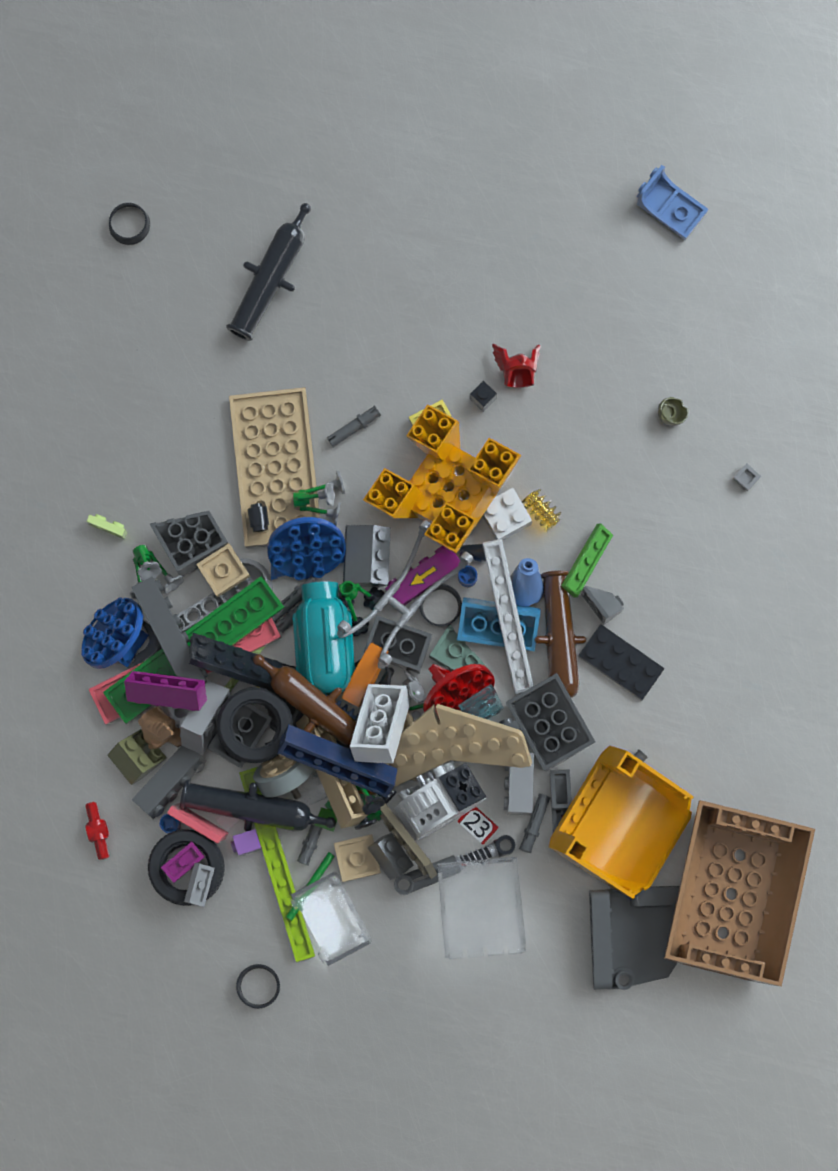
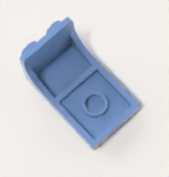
M661 165L659 169L656 167L652 171L648 183L644 182L638 189L639 193L636 196L638 198L637 205L682 239L686 240L708 212V208L676 186L665 174V166Z

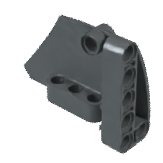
M680 886L649 887L647 890H642L635 895L634 899L615 889L589 890L594 990H627L634 985L670 976L677 963L664 959ZM621 975L629 976V982L626 985L619 984L618 980Z

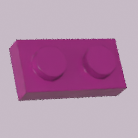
M191 842L161 868L172 882L175 883L190 871L195 863H199L205 857L195 844Z

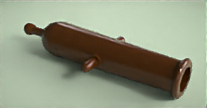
M563 570L548 571L541 574L544 584L546 635L536 636L534 641L538 644L547 645L548 678L557 673L570 697L573 698L577 695L580 685L575 644L585 643L586 637L574 634L570 594L561 586L569 572Z
M261 654L253 657L254 664L261 666L270 674V683L274 692L309 718V723L303 729L304 731L311 733L315 726H320L350 749L357 721L336 704L335 700L342 692L340 687L333 690L329 696H326L295 669L288 666L275 668L265 661Z

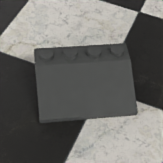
M557 673L506 702L544 771L552 769L596 742Z

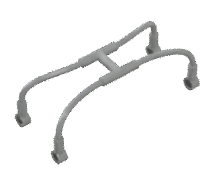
M426 520L419 526V535L402 574L374 606V610L353 628L344 620L337 626L338 637H347L369 622L387 603L403 614L395 624V628L389 635L378 658L379 669H384L392 662L393 659L387 654V650L396 633L408 622L422 604L421 602L433 590L457 574L473 560V556L470 553L464 552L459 558L458 566L429 587L418 599H415L409 608H406L397 601L393 595L400 588V584L406 577L421 540L425 536L424 533L431 525Z

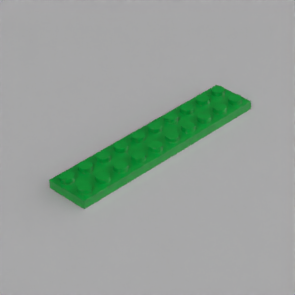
M260 576L189 628L186 633L189 639L193 633L234 646L285 607L263 577ZM163 648L132 670L176 676ZM131 672L103 692L125 724H128L152 706L151 704H138L127 701L124 681Z

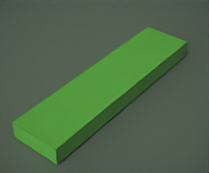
M601 523L596 524L561 585L573 598H578L613 537V534Z

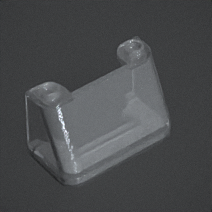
M336 871L291 894L292 899L290 901L294 909H299L303 913L320 946L318 955L323 964L326 962L329 966L372 943L371 936Z

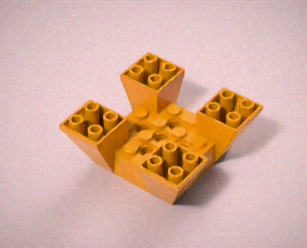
M427 404L406 435L427 456L410 481L384 468L363 500L393 518H419L422 521L430 522L431 525L424 535L457 553L509 477L521 455L491 438H488L476 457L460 449L459 421Z

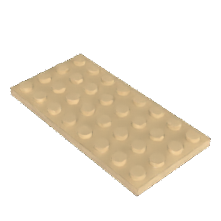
M306 387L229 396L245 548L267 545L271 534L280 525L290 520L302 517L320 518V513L300 511V507L294 508L293 501L294 492L317 487ZM318 498L310 499V505H307V507L319 509ZM262 503L263 506H267L269 518L267 531L253 532L252 528H250L247 509L251 508L252 504Z

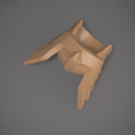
M159 706L148 710L138 720L144 739L149 744V749L160 748L166 742L176 747L182 746L180 728L175 727V720L166 715Z

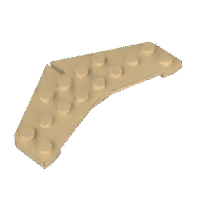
M437 704L436 709L433 705L402 731L394 763H385L397 768L394 786L396 787L450 760L518 768L531 766L532 760L524 734L519 729Z

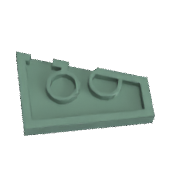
M450 624L429 655V658L450 671L470 664L486 666L475 652H472L465 644V641L457 640L458 634Z

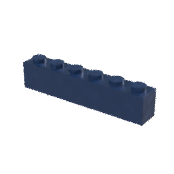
M289 724L280 738L277 754L386 798L395 786L397 768L385 763L356 762L350 749Z

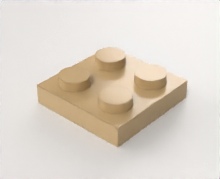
M229 543L196 564L217 597L250 577Z
M372 834L334 843L342 882L381 873L378 862L368 849L374 843Z

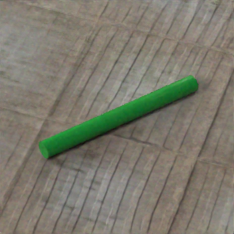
M327 853L285 918L287 920L293 921L335 856L332 853Z

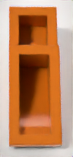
M370 643L357 665L342 699L357 707L362 706L368 684H375L381 669L378 668V658L383 648Z

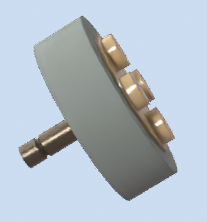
M279 754L275 758L263 762L254 772L253 779L265 797H276L291 792L296 800L302 796L297 787L311 776L314 768Z

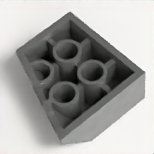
M210 511L186 515V517L178 519H168L165 522L150 523L177 573L182 575V577L198 568L197 563L228 544Z

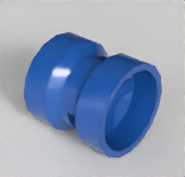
M466 565L465 568L458 572V581L461 586L469 588L476 584L478 575L476 569Z
M165 814L160 819V828L167 834L181 828V822L169 814Z

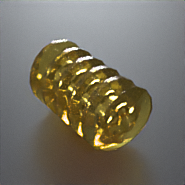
M541 489L530 493L522 503L526 502L525 509L531 508L530 515L536 514V521L542 519L540 526L547 525L545 531L548 532L560 522L561 519L559 517L562 512L560 511L555 514L554 511L557 507L553 506L550 508L549 505L552 501L544 502L546 494L539 496Z

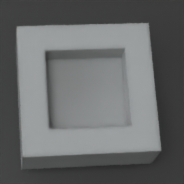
M746 463L733 479L748 491L759 480L761 475Z

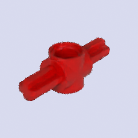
M90 802L85 805L89 820L85 825L89 842L95 845L98 859L104 860L109 858L106 839L109 837L106 821L100 819L97 803Z

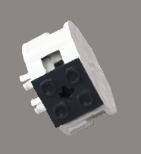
M450 761L433 770L436 778L432 771H428L425 780L422 775L416 777L419 785L417 784L398 793L403 801L394 809L415 842L448 825L486 800L485 793L467 763L456 768L453 761Z

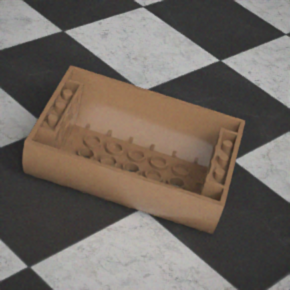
M699 800L664 959L752 982L782 987L815 829ZM738 849L744 852V859L742 861H738L735 858L734 854ZM729 888L734 889L736 892L733 900L728 899L726 896V891ZM721 927L727 930V936L724 939H721L717 933Z

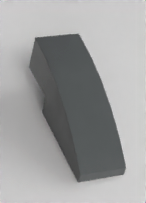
M570 769L550 770L553 832L572 802Z

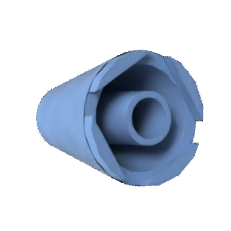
M530 558L521 560L510 575L516 605L529 607L531 604L538 603L544 593V585L537 562Z

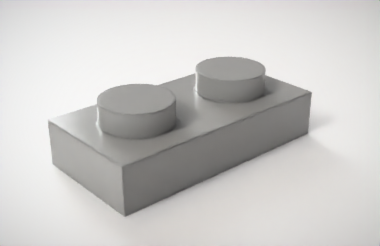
M199 863L194 864L184 902L202 907L205 906L215 868Z

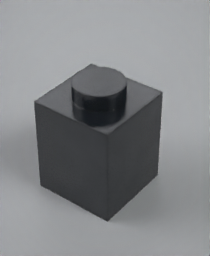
M482 381L470 393V400L483 412L497 399V393L485 381Z

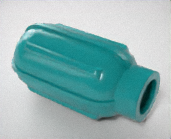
M330 581L301 585L302 603L298 606L296 613L293 614L296 671L326 696H329L336 688H341V693H343L355 671L353 633L344 638H339L337 635V626L342 620L348 622L352 628L351 612L347 610L345 604L339 599V584Z

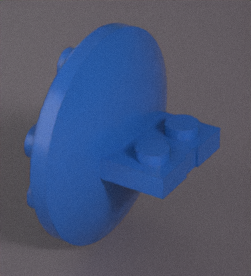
M315 517L296 518L280 525L271 534L267 543V555L271 565L278 572L296 580L308 579L310 576L313 578L323 577L340 564L346 550L345 539L340 529L327 520Z
M119 597L103 609H98L95 612L94 619L83 631L84 638L81 655L88 665L96 669L107 668L116 662L121 663L125 667L129 666L136 652L148 637V634L141 630L143 611L136 601L131 598Z

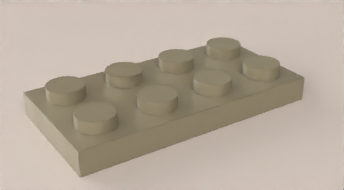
M385 803L380 809L382 813L380 817L389 832L393 833L398 843L404 847L409 858L415 861L423 876L428 875L430 879H433L437 876V872L432 862Z

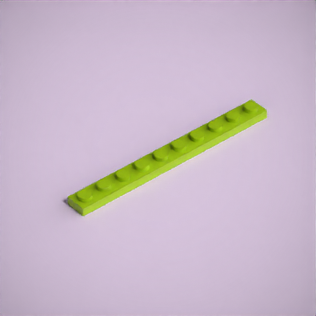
M258 767L239 772L244 792H249L250 784L252 782L255 783L253 775ZM257 786V794L262 795L261 791ZM254 823L295 960L299 962L315 957L301 908L292 922L285 918L298 897L277 828Z

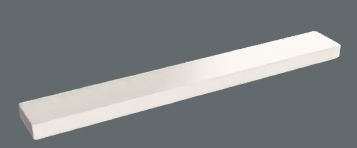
M498 539L483 542V548L514 692L519 694L534 685L503 540Z

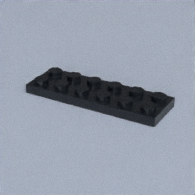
M192 634L190 637L189 664L274 692L270 683V674L253 662V657L257 653L225 644L222 641H217L204 635ZM264 657L265 661L275 668L288 666L296 670L295 666Z

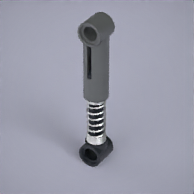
M503 835L492 843L485 845L484 848L480 847L479 850L475 849V851H470L468 854L465 853L463 856L460 854V857L452 855L432 864L437 872V876L433 879L427 877L413 882V879L423 876L419 869L403 874L395 879V890L401 895H408L419 889L461 874V870H464L465 867L469 868L470 865L474 866L475 863L479 864V862H484L486 859L489 860L491 857L508 856L515 850V840L509 835ZM501 841H509L511 843L510 850H502L500 848ZM403 879L408 880L410 883L407 890H401L398 887V883Z

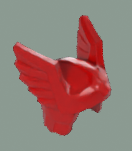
M492 344L494 360L504 374V385L515 388L534 386L535 372L540 356V345H537L532 350L531 358L521 353L509 358L505 348Z

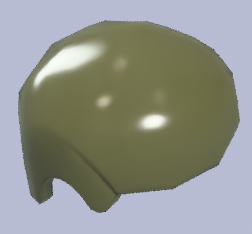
M668 397L663 399L658 406V416L666 425H680L688 418L689 408L684 406L681 399Z

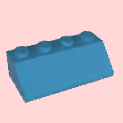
M463 598L457 640L505 647L494 601ZM517 606L525 648L528 651L535 652L536 643L534 639L538 632L541 608Z

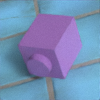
M256 829L234 835V841H231L233 852H237L239 856L262 849Z

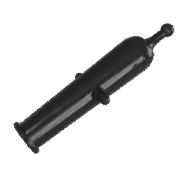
M303 203L300 206V212L292 223H285L279 227L260 265L256 266L248 261L244 262V268L253 272L255 276L231 324L226 325L228 331L237 337L247 341L253 340L252 334L278 288L282 287L291 292L295 290V286L285 281L284 277L304 244L305 234L301 229V225L306 214L311 211V206L308 203Z
M188 779L185 781L180 799V808L182 810L191 808L243 820L246 832L252 829L253 822L289 831L305 830L309 824L325 825L329 829L336 826V820L333 817L323 818L315 816L310 812L308 805L301 801L265 797L257 794V784L254 782L250 784L249 792L193 784Z

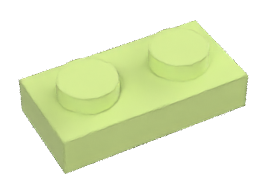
M89 514L86 521L88 525L125 539L127 531L124 529L123 524L113 521L112 524L107 522L106 518L96 514L92 516Z

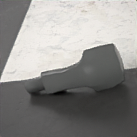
M143 620L142 625L148 633L149 643L144 650L134 656L135 660L127 667L128 669L146 661L162 649L150 623L146 620Z

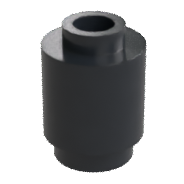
M262 503L252 504L251 508L247 509L250 528H252L253 532L267 531L269 525L267 506H263Z

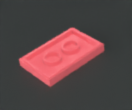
M180 803L171 806L167 812L170 816L215 843H220L229 834L188 808L182 810Z

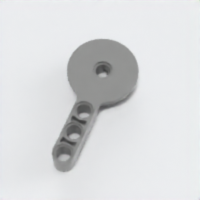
M240 559L250 575L243 582H247L249 585L262 576L273 591L271 576L262 564L252 559ZM238 585L219 597L213 592L177 614L182 623L181 631H187L239 593L241 590L238 589ZM209 602L215 604V608L212 611L205 610V605ZM191 613H198L196 621L188 620V616Z

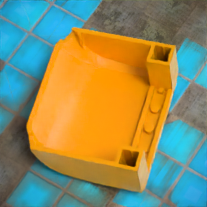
M608 746L598 757L550 837L549 848L599 881L634 899L635 895L651 887L689 823L692 811H690L691 799L694 796L627 750Z

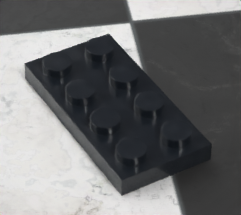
M602 624L599 625L578 655V657L641 701L665 669Z

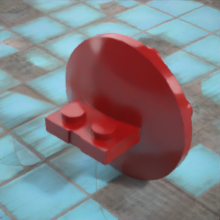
M432 664L428 670L433 675L431 678L436 684L425 698L423 705L424 713L433 705L436 709L437 704L476 716L477 711L491 700L490 695L494 689L495 679L492 672L486 666L470 664L457 668L452 672L436 664Z

